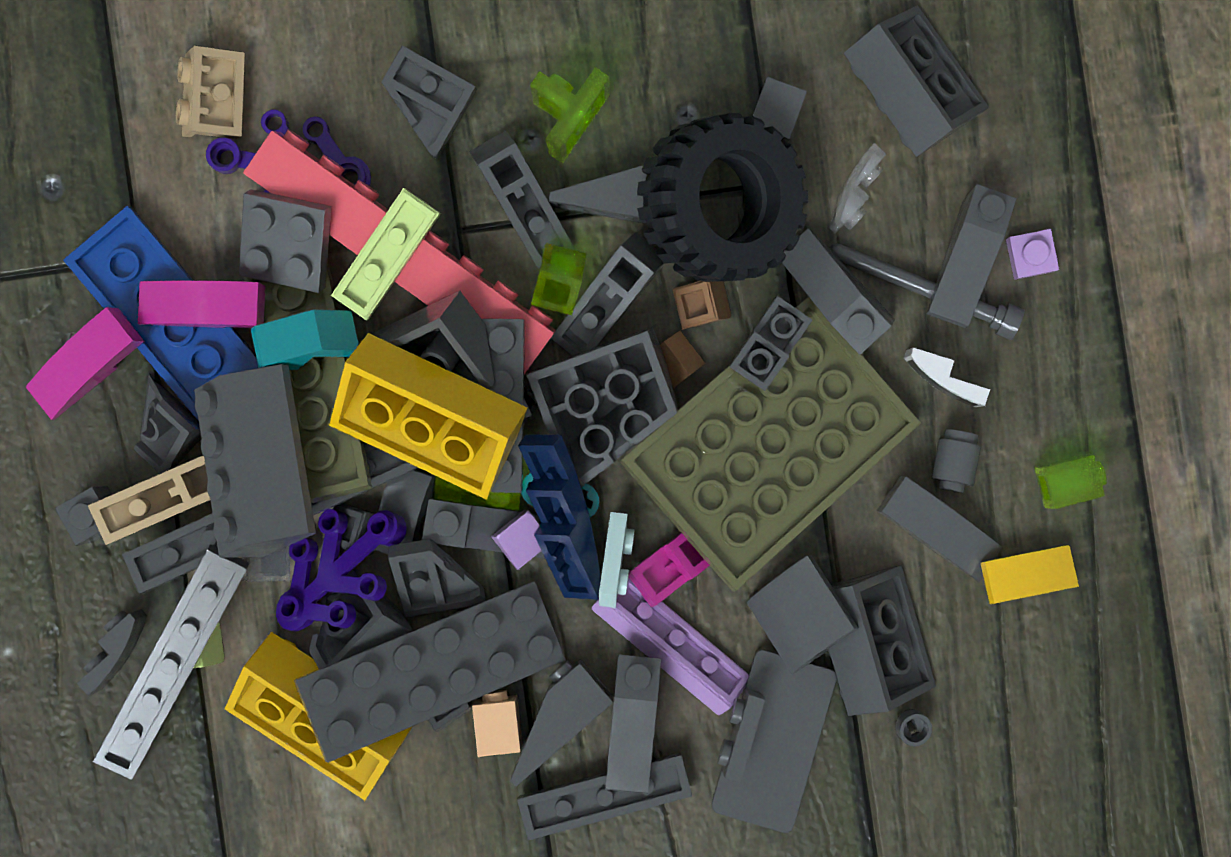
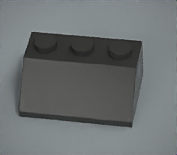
M918 5L878 23L844 52V55L851 63L853 73L863 80L874 96L879 110L888 116L898 130L902 143L911 149L916 157L943 141L989 108Z
M461 291L371 333L384 341L487 389L494 383L486 325Z
M902 565L831 585L858 626L857 630L828 648L848 716L889 712L936 687Z

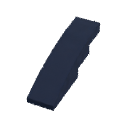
M525 435L518 444V447L533 476V481L526 489V492L541 521L540 526L534 533L538 545L564 598L599 600L601 578L590 517L575 467L562 435Z

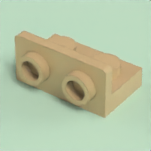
M193 46L185 54V57H180L177 78L179 83H184L183 99H179L177 102L176 123L177 125H182V137H192L195 134L238 139L242 136L244 52Z

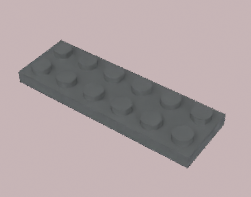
M533 581L299 677L294 682L325 762L329 763L565 660L536 583Z

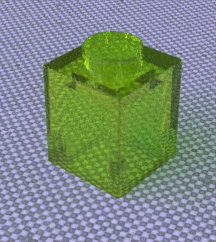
M546 243L535 280L531 305L572 315L583 279L587 253Z
M1080 455L1034 467L1045 508L1058 509L1105 496L1103 486L1107 484L1106 473L1102 463L1096 461L1094 455Z

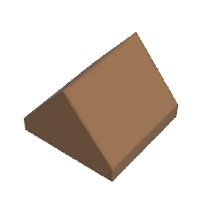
M678 331L660 344L673 388L706 364L681 331Z

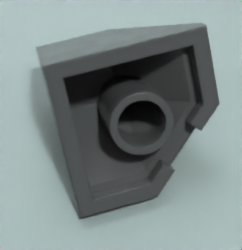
M354 567L346 576L361 577L363 574ZM370 583L369 585V593H371L374 589V585L372 583ZM327 592L322 597L321 605L329 606L334 601L350 603L355 607L356 619L349 628L345 629L331 626L328 622H322L320 634H313L309 652L318 668L321 669L411 632L413 629L401 611L385 595L378 601L363 599L359 595ZM343 609L339 612V621L343 618Z

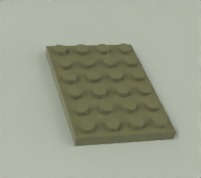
M810 297L806 298L796 309L813 321L789 354V358L766 391L728 366L681 407L677 414L657 428L619 461L732 592L737 591L921 424L861 354L859 355L829 323Z

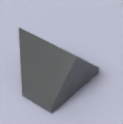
M149 374L140 440L135 445L134 450L159 474H162L177 466L201 440L199 421Z

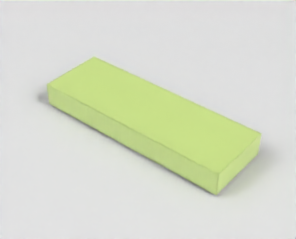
M403 188L331 296L365 320H369L441 213L406 188Z

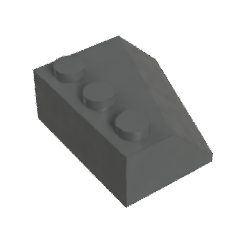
M653 326L542 366L527 374L549 435H562L581 488L678 413L668 366Z

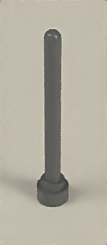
M839 243L833 244L830 247V250L842 263L927 298H932L936 282ZM979 300L973 316L989 322V327L995 329L996 335L1012 340L1020 327L1025 309L1010 303L1006 306L998 304L995 307Z

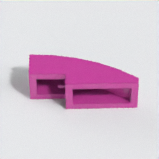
M141 281L139 286L138 324L253 328L264 323L265 285L259 282Z
M106 307L72 336L45 363L26 388L49 418L55 420L118 369L116 364L145 341L119 308Z

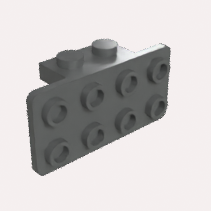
M764 649L758 650L755 653L742 699L736 697L731 710L729 722L733 723L734 727L730 740H723L718 755L717 764L722 765L711 803L716 813L782 833L792 831L837 680L833 670L809 663L794 674H791L778 653Z

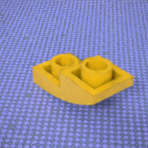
M1069 545L980 563L990 604L1079 587Z

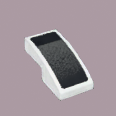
M916 348L906 350L904 356L906 362L933 387L965 404L974 407L985 406L990 389L949 377L954 360Z

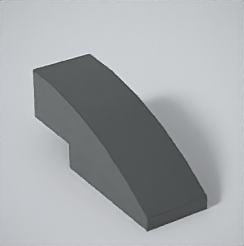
M906 476L898 478L877 509V512L907 531L913 538L977 582H980L983 577L980 563L995 560L1003 548L967 519Z

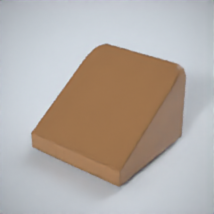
M698 281L673 289L682 330L731 318L723 281Z

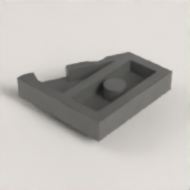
M403 45L382 80V84L430 155L438 160L476 93V86Z

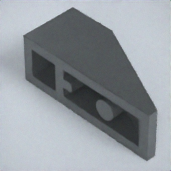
M506 130L469 151L538 269L575 249L516 143Z
M638 166L550 192L549 204L554 208L647 224L646 220L639 221L637 208L643 207V196L637 195L638 182L645 181L647 174L642 172L643 166Z
M976 184L966 196L959 210L926 313L927 315L963 328L969 326L1005 237L1017 198Z
M810 228L806 229L799 236V241L792 251H783L786 254V258L782 262L829 323L859 355L893 325L895 318Z
M637 232L628 238L610 258L556 329L551 339L572 356L597 347L663 267V261L656 255L657 249Z
M618 654L605 790L648 794L659 691L660 658Z
M581 659L574 665L567 660L549 676L553 683L547 689L510 779L515 787L613 703L612 694Z

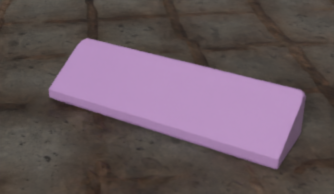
M629 577L626 595L618 594L616 608L599 606V600L592 606V610L646 656L649 658H660L661 668L717 715H721L729 710L734 704L736 697L738 698L746 687L749 676L746 671L662 601L651 608Z

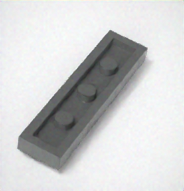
M482 319L486 325L494 383L488 389L524 406L525 320ZM524 419L517 439L491 492H523V455L518 444L523 439Z
M681 752L651 760L648 794L605 790L607 774L605 772L518 796L517 801L528 841L692 797Z

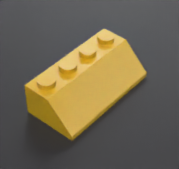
M368 333L345 361L329 426L487 500L517 439L528 407Z
M271 632L244 665L224 709L358 797L366 800L412 727L329 763L325 762L294 682L295 679L319 670L314 659L299 650L293 642L282 639Z

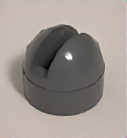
M909 709L898 715L895 721V730L905 744L920 746L930 738L932 724L921 711ZM910 720L916 730V733L911 735L907 726V722Z

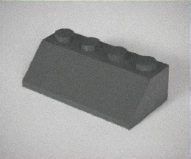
M280 364L219 375L195 389V410L199 419L202 439L201 451L205 459L208 479L207 492L211 499L214 519L213 532L217 541L219 558L265 557L316 534L289 366Z

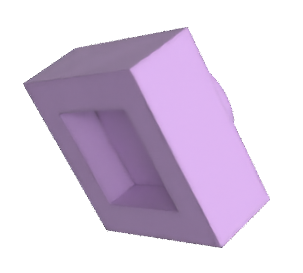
M1051 229L1012 236L1006 239L1014 280L1059 270Z

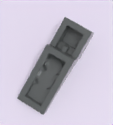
M430 498L428 499L422 540L432 539L436 544L502 552L491 536L520 514L521 511ZM531 513L540 526L541 521L538 515ZM542 551L535 556L545 559Z

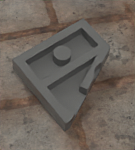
M432 539L388 546V559L405 617L469 607L486 601L484 587Z

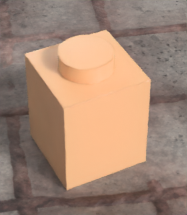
M495 690L483 695L482 699H476L472 709L477 756L521 752L523 743L518 696H507V690Z

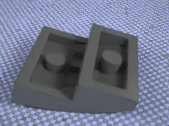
M807 555L747 601L748 606L791 674H794L826 653L828 648L858 629V626L812 555Z

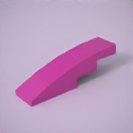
M680 532L629 571V578L652 608L710 565Z

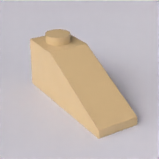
M204 455L88 505L105 545L211 500L207 492L208 479Z

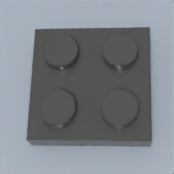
M253 189L243 194L239 275L317 293L325 289L332 206Z

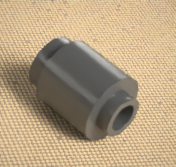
M945 429L944 438L938 441L931 478L940 481L939 489L964 493L965 486H974L981 446L977 445L979 435Z

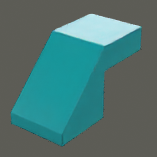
M310 310L263 323L251 329L258 368L284 364L289 366V370H298L313 357H349L359 345L351 311Z

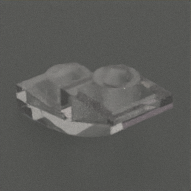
M875 143L859 160L841 188L829 226L834 233L843 225L850 231L867 213L861 206L869 199V196L858 185L861 183L867 188L884 169L878 163L887 155Z

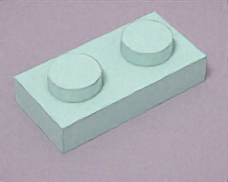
M610 513L599 589V606L616 608L618 594L626 595L629 570L621 568L623 554H632L635 532L634 529H627L628 514Z

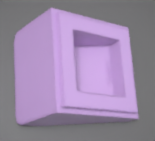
M523 510L491 536L516 570L520 569L541 552L534 536L539 524L529 510Z

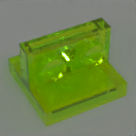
M596 67L576 95L571 93L574 89L573 86L555 73L548 77L539 71L529 85L533 103L558 120L546 137L549 155L562 164L610 96V77Z

